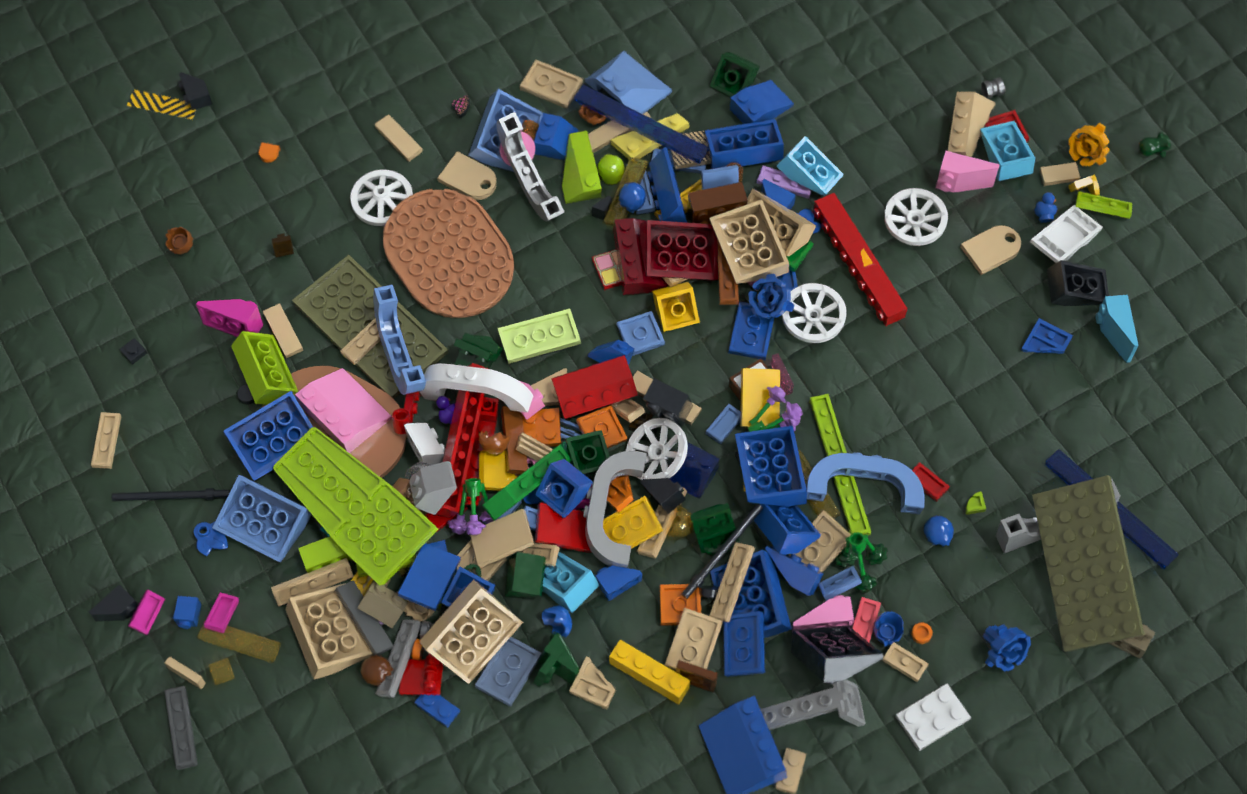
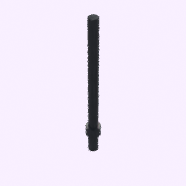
M206 488V490L112 493V500L193 498L215 500V498L228 497L230 490Z
M757 504L698 575L695 574L692 577L691 583L682 592L683 597L688 599L696 588L702 586L706 576L763 510L761 505Z

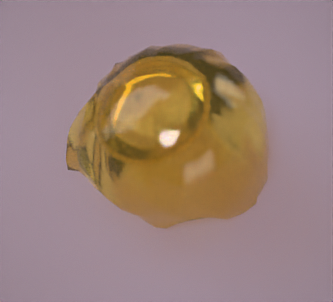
M679 505L676 509V517L671 525L672 530L667 534L669 537H686L693 529L690 518L691 513Z

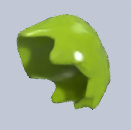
M607 154L598 163V172L606 184H617L624 178V163L618 156Z

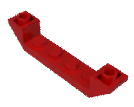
M483 398L466 479L479 478V453L483 450L479 443V433L487 431L488 437L495 434L499 399ZM481 492L480 496L475 497L476 506L479 505L483 497ZM468 493L465 505H471V497L468 496Z

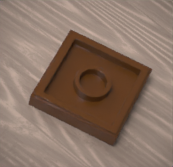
M678 660L676 673L690 680V685L710 692L715 691L718 673Z

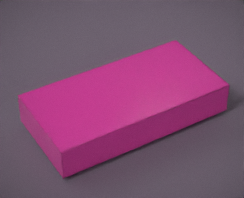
M146 590L128 626L144 635H148L165 598L150 590Z
M220 592L204 623V628L224 633L239 603V598Z

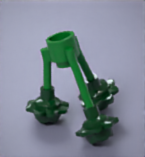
M855 532L845 539L846 546L835 560L837 565H842L843 568H846L847 566H853L858 557L859 577L862 583L853 588L858 589L860 592L868 593L877 583L875 582V577H871L865 572L861 552L864 551L867 544L869 548L866 549L865 559L869 561L870 565H880L887 559L888 549L882 543L871 544L868 540V535Z

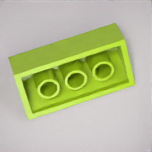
M242 331L231 347L255 404L268 405L290 391L294 395L298 393V389L274 335Z

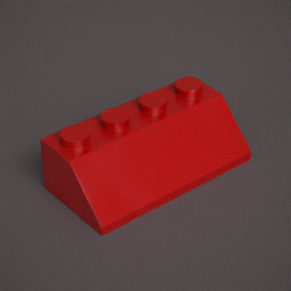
M625 355L551 378L564 419L638 396Z

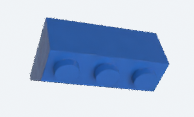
M759 503L763 510L754 521L780 554H797L820 538L821 534L797 505L785 507Z

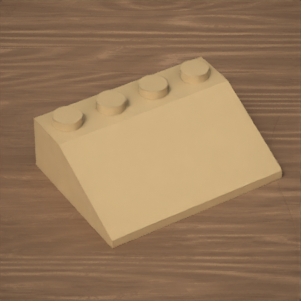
M762 200L709 218L736 284L766 279L768 274H775L777 277L789 272V262Z
M473 580L423 636L420 643L426 651L470 684L523 622L491 593Z
M341 585L292 597L289 599L285 609L313 679L334 674L373 655L335 592L336 587Z

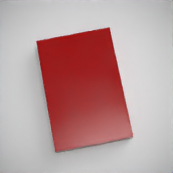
M538 504L535 542L587 553L592 552L586 541L585 525L587 518L583 517V511L573 509L567 517L563 518L547 504Z

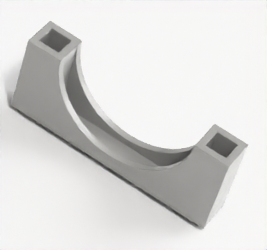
M1111 478L1117 504L1120 494ZM1016 514L1000 521L996 538L1003 553L1041 540L1037 517L1023 519L1020 514Z

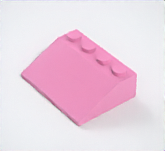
M343 368L310 382L295 394L301 408L348 453L352 452L392 419V416Z

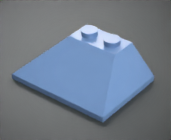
M625 51L585 79V83L596 92L603 88L618 100L621 112L631 121H635L672 93L668 86Z

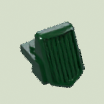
M465 332L463 338H456L454 346L459 347V354L454 365L469 366L471 363L490 369L503 348L489 336H477Z
M728 503L708 507L690 515L701 553L714 555L736 529Z
M553 631L550 635V643L544 649L538 662L542 667L536 676L534 684L539 688L543 683L548 684L554 673L569 684H573L579 674V666L561 634Z

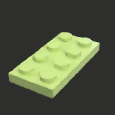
M570 309L498 328L508 364L581 344Z

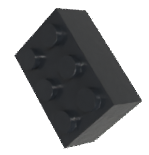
M655 378L652 380L643 398L651 415L657 418L662 416L681 426L684 425L687 416L693 408L688 394Z

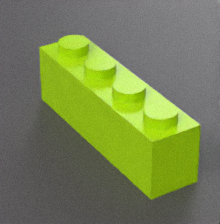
M331 536L298 548L307 573L345 558L348 561H354L338 546Z

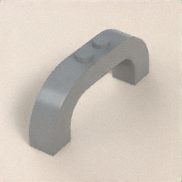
M514 112L497 121L498 136L508 161L530 204L541 219L548 221L563 214L564 210L558 197H552L545 188L525 148L521 136L523 127Z
M624 451L609 457L599 467L593 485L587 493L586 499H590L589 506L585 505L583 517L587 518L585 525L586 541L595 557L608 566L614 565L627 568L631 552V546L613 542L607 537L603 529L609 484L615 478L622 475L642 477L647 454L644 452Z

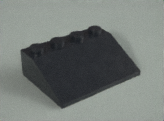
M848 625L792 630L791 653L826 684L844 681L883 658V653Z

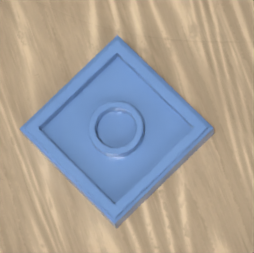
M733 165L701 171L702 190L739 183L738 166Z
M652 311L617 322V328L622 340L635 348L632 356L665 345Z

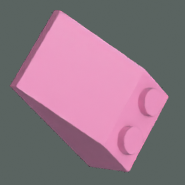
M945 151L936 188L944 192L954 193L993 187L999 164Z

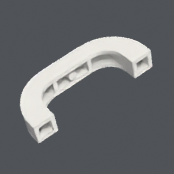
M433 364L427 367L424 373L426 380L425 389L420 391L424 399L435 401L440 396H444L446 388L485 393L501 399L512 411L527 413L533 399L531 391L511 376L490 369L452 364Z

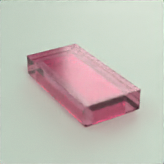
M774 354L771 357L772 369L780 370V385L786 395L792 394L794 384L779 354Z

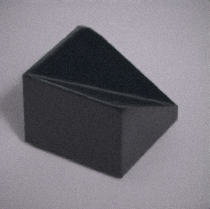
M611 196L605 197L592 206L593 217L606 220L612 207Z

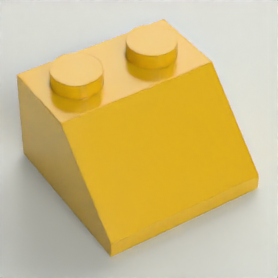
M689 282L652 291L655 308L664 332L700 323L693 287Z

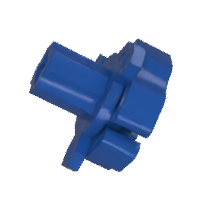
M768 274L766 279H759L753 283L752 287L756 290H759L762 285L766 284L758 294V303L756 301L757 292L750 291L748 294L749 303L753 306L751 310L754 315L770 319L771 316L775 318L780 317L785 311H793L795 304L791 302V291L785 288L786 283L777 279L775 274ZM763 310H765V311H767V312H773V313L766 314V313L763 312Z
M1004 624L999 627L996 625L989 626L983 636L991 645V650L988 652V658L985 663L991 668L996 665L1003 671L1013 670L1014 665L1012 662L1020 665L1026 658L1028 649L1031 646L1030 637L1017 627L1007 629Z

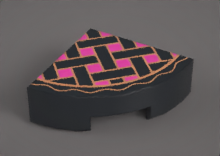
M468 95L452 102V106L459 118L464 117L469 109Z

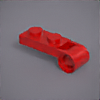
M420 391L406 394L404 408L396 409L392 413L395 433L406 434L404 425L412 423L414 414L418 413V403L416 401L420 400Z

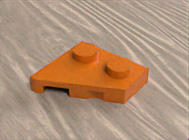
M629 475L619 476L609 484L606 502L616 511L620 512L634 500Z

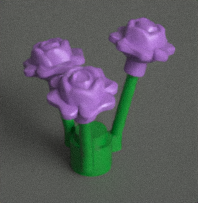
M776 385L773 388L767 387L770 397L755 418L749 421L751 426L748 427V430L752 432L793 426L794 431H796V426L801 420L800 416L803 415L802 409L797 403L786 402L784 399L786 393ZM775 402L786 403V411H784L782 417L766 426L762 420L758 422L770 405L773 406Z
M470 478L465 480L460 511L456 519L448 521L452 532L462 534L467 531L468 535H478L486 527V525L478 521V515H476L475 497L480 496L481 492L484 503L488 501L485 483H481V479ZM467 493L468 496L471 497V515L469 522H466L464 520V508ZM486 510L479 517V520L485 521L488 524L494 521Z

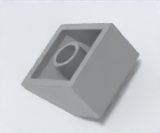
M446 461L422 467L411 477L410 487L416 508L436 515L455 491L457 486L451 462Z

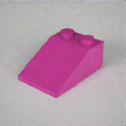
M233 299L198 301L196 303L204 325L238 337L242 331L259 333L263 327L258 306L252 301Z

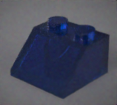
M687 442L688 450L685 461L677 473L669 479L673 483L678 482L681 487L687 490V493L700 499L719 469L720 459Z

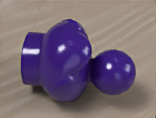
M440 396L436 400L438 408L444 409L438 413L440 422L451 425L455 403L450 404V398Z

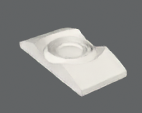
M1073 205L1032 238L1030 243L1055 263L1060 260L1068 261L1076 251L1086 246L1103 227Z

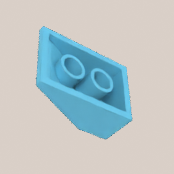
M1015 121L980 129L989 161L999 164L996 175L998 181L1033 173L1035 156Z
M806 136L776 165L789 179L823 196L844 175Z
M1128 295L1105 296L1102 304H1100L1098 313H1096V323L1100 325L1101 332L1124 361L1130 363L1139 345Z
M558 552L555 567L545 566L542 591L571 613L599 586L591 570L561 552Z

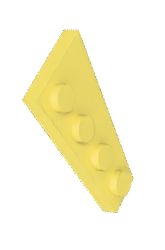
M677 113L611 139V145L634 163L666 143L668 136L678 135L688 129L689 122Z

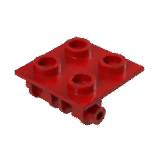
M430 653L426 660L408 659L400 681L399 694L440 695L443 663Z

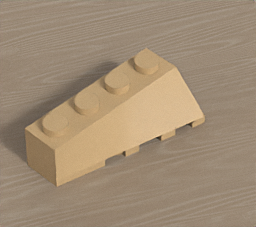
M957 92L948 147L949 152L968 157L973 156L977 147V141L982 136L980 129L984 128L988 122L995 102L976 92Z

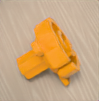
M1099 123L1095 127L1084 125L1081 129H1077L1072 133L1069 138V153L1074 161L1084 156L1080 161L1082 166H1092L1094 163L1101 165L1106 162L1105 157L1109 152V148L1105 146L1109 143V140L1104 133L1106 127L1103 124Z

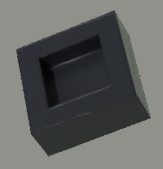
M135 338L120 348L121 353L132 365L147 354L146 349Z

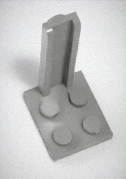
M847 679L835 681L833 684L834 688L760 710L769 730L836 710L839 711L840 718L859 727L866 725L858 685Z

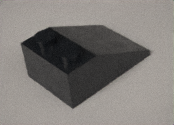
M1062 260L1047 269L1050 298L1053 304L1063 306L1100 305L1105 296H1109L1106 270Z

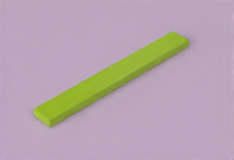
M829 394L810 397L809 401L826 457L838 453H847ZM834 476L833 480L850 534L859 532L863 535H871L870 526L854 476Z

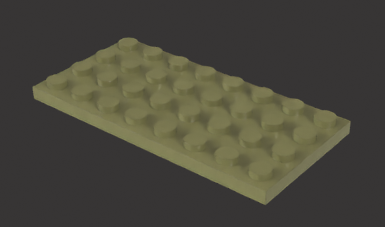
M348 255L296 296L292 302L324 335L342 350L375 319L374 288L382 286ZM398 302V322L413 367L420 365L424 374L427 367L436 364L448 354V349ZM380 341L355 365L379 389L394 399L400 394V391L396 386Z
M1107 475L1033 494L1064 652L1145 635L1111 477Z

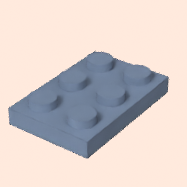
M510 637L491 658L475 687L511 707L541 658L542 653Z

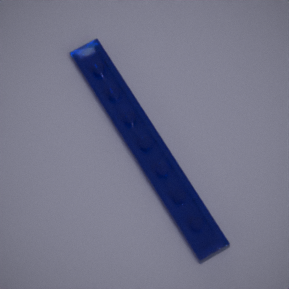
M584 84L574 97V101L698 164L702 162L709 151V147Z
M1060 449L1045 462L1068 485L1093 479ZM1119 501L1117 502L1122 532L1163 569L1169 566L1179 554Z

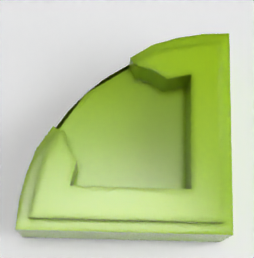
M982 491L975 493L969 499L966 505V515L986 511Z

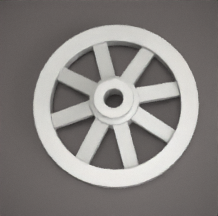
M376 170L362 176L355 183L351 192V204L355 214L363 222L373 226H385L390 216L384 217V205H388L393 211L396 205L391 198L404 200L413 195L410 183L401 174L391 170ZM380 179L378 186L372 184L371 181ZM386 179L396 181L388 186H385ZM364 186L372 190V192L359 194ZM402 186L405 189L406 194L391 191ZM372 198L363 209L360 208L358 201ZM375 204L378 205V217L368 215V212Z
M911 188L896 193L889 200L885 209L884 220L888 231L897 240L905 244L920 246L934 242L943 234L948 221L946 206L938 196L924 189ZM910 197V211L900 202L901 200ZM916 197L928 200L921 210L917 209ZM932 205L939 211V213L925 216V213ZM894 206H896L905 217L892 215L891 213ZM941 219L938 228L926 223ZM894 222L905 223L906 225L899 230ZM920 228L931 232V234L921 236ZM912 229L914 230L915 237L905 233Z
M809 283L798 286L791 291V302L795 304L793 310L803 316L790 318L789 311H785L782 314V320L786 329L794 337L808 343H821L839 334L846 320V306L841 296L835 290L826 285ZM807 293H819L815 305L811 304ZM801 295L806 309L795 304L793 300ZM826 295L834 303L822 309L821 304ZM838 308L839 318L824 316ZM805 322L807 323L803 331L799 330L794 325ZM821 322L834 324L835 326L831 330L826 331ZM812 326H815L820 334H809Z
M656 418L643 423L634 431L628 441L626 451H635L637 449L646 452L648 456H646L645 464L652 461L642 477H637L640 480L670 478L683 465L687 455L688 444L686 435L679 425L669 419ZM661 427L660 441H657L651 429ZM668 428L675 432V435L666 444ZM645 433L651 442L650 446L638 443ZM678 442V452L670 451ZM668 458H675L672 464L668 467ZM660 463L662 472L653 474Z

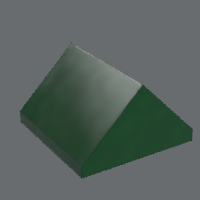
M602 430L565 439L572 465L586 477L596 474L602 463L610 457Z
M516 552L509 557L505 597H541L546 557Z

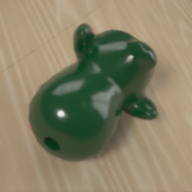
M1159 132L1157 137L1143 138L1139 142V151L1144 156H1151L1159 152L1160 156L1164 158L1166 151L1171 148L1170 139L1163 132Z

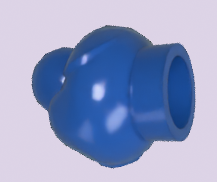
M1050 192L1042 196V202H1038L1034 209V213L1039 217V222L1054 221V215L1057 213V206L1053 204L1056 200Z

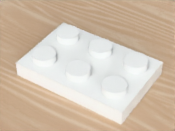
M948 684L896 714L897 720L919 751L971 718Z

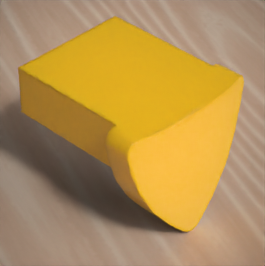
M1095 175L1075 181L1068 186L1070 192L1087 187L1091 194L1100 195Z

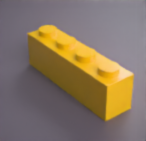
M619 640L609 656V663L678 705L690 688V680L622 640Z

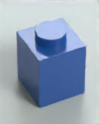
M178 596L173 619L180 628L190 629L191 627H197L202 605L198 598Z

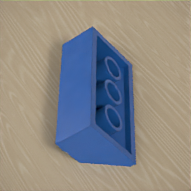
M776 119L705 130L712 169L733 165L741 167L783 159L784 143Z
M665 147L649 163L651 171H647L650 182H654L651 188L653 195L658 198V200H655L657 211L661 210V214L658 215L659 220L687 223L668 149Z

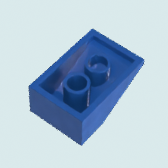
M772 80L744 88L732 96L730 100V110L743 124L773 120L794 106V103Z

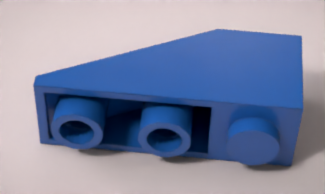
M766 546V551L789 585L806 595H814L824 574L818 571L819 567L812 563L807 565L801 562L802 558L795 554H791V556L788 554L783 555L777 552L774 546Z

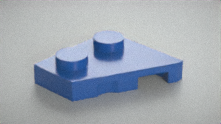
M1039 318L1021 351L1063 354L1073 335Z

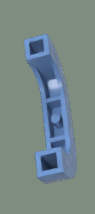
M393 285L374 288L373 303L376 324L396 386L403 395L423 391L426 380L421 366L413 367L398 322V299Z
M855 452L852 454L838 453L827 456L815 465L806 482L807 499L823 501L827 495L828 480L834 476L847 475L890 482L898 489L901 496L900 512L920 514L924 509V490L916 474L906 465L892 459L882 458L879 455L865 456Z

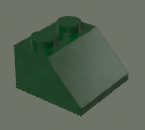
M731 52L722 53L710 87L732 97L753 84L760 66Z

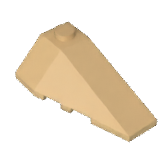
M752 189L747 198V205L759 200L763 201L786 256L792 255L808 243L816 225L757 190Z

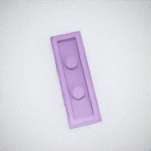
M762 166L757 179V184L762 185V180L766 179L797 196L808 199L812 192L811 189L789 179L782 171Z

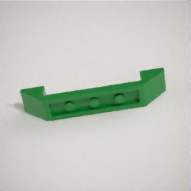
M566 441L482 505L494 521L540 486L550 463L562 459L571 462Z

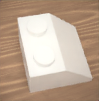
M407 423L404 425L408 442L422 467L443 462L445 447L442 443L439 444L437 442L438 435L434 428L430 429L427 423Z

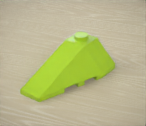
M587 131L569 134L562 183L566 204L601 198L602 188Z

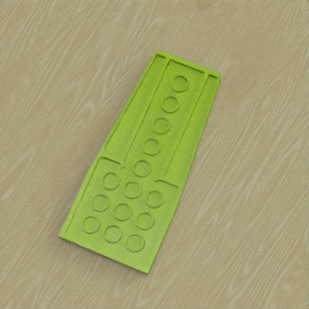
M312 427L273 466L274 471L338 546L378 585H385L438 531V528L400 492L316 427Z

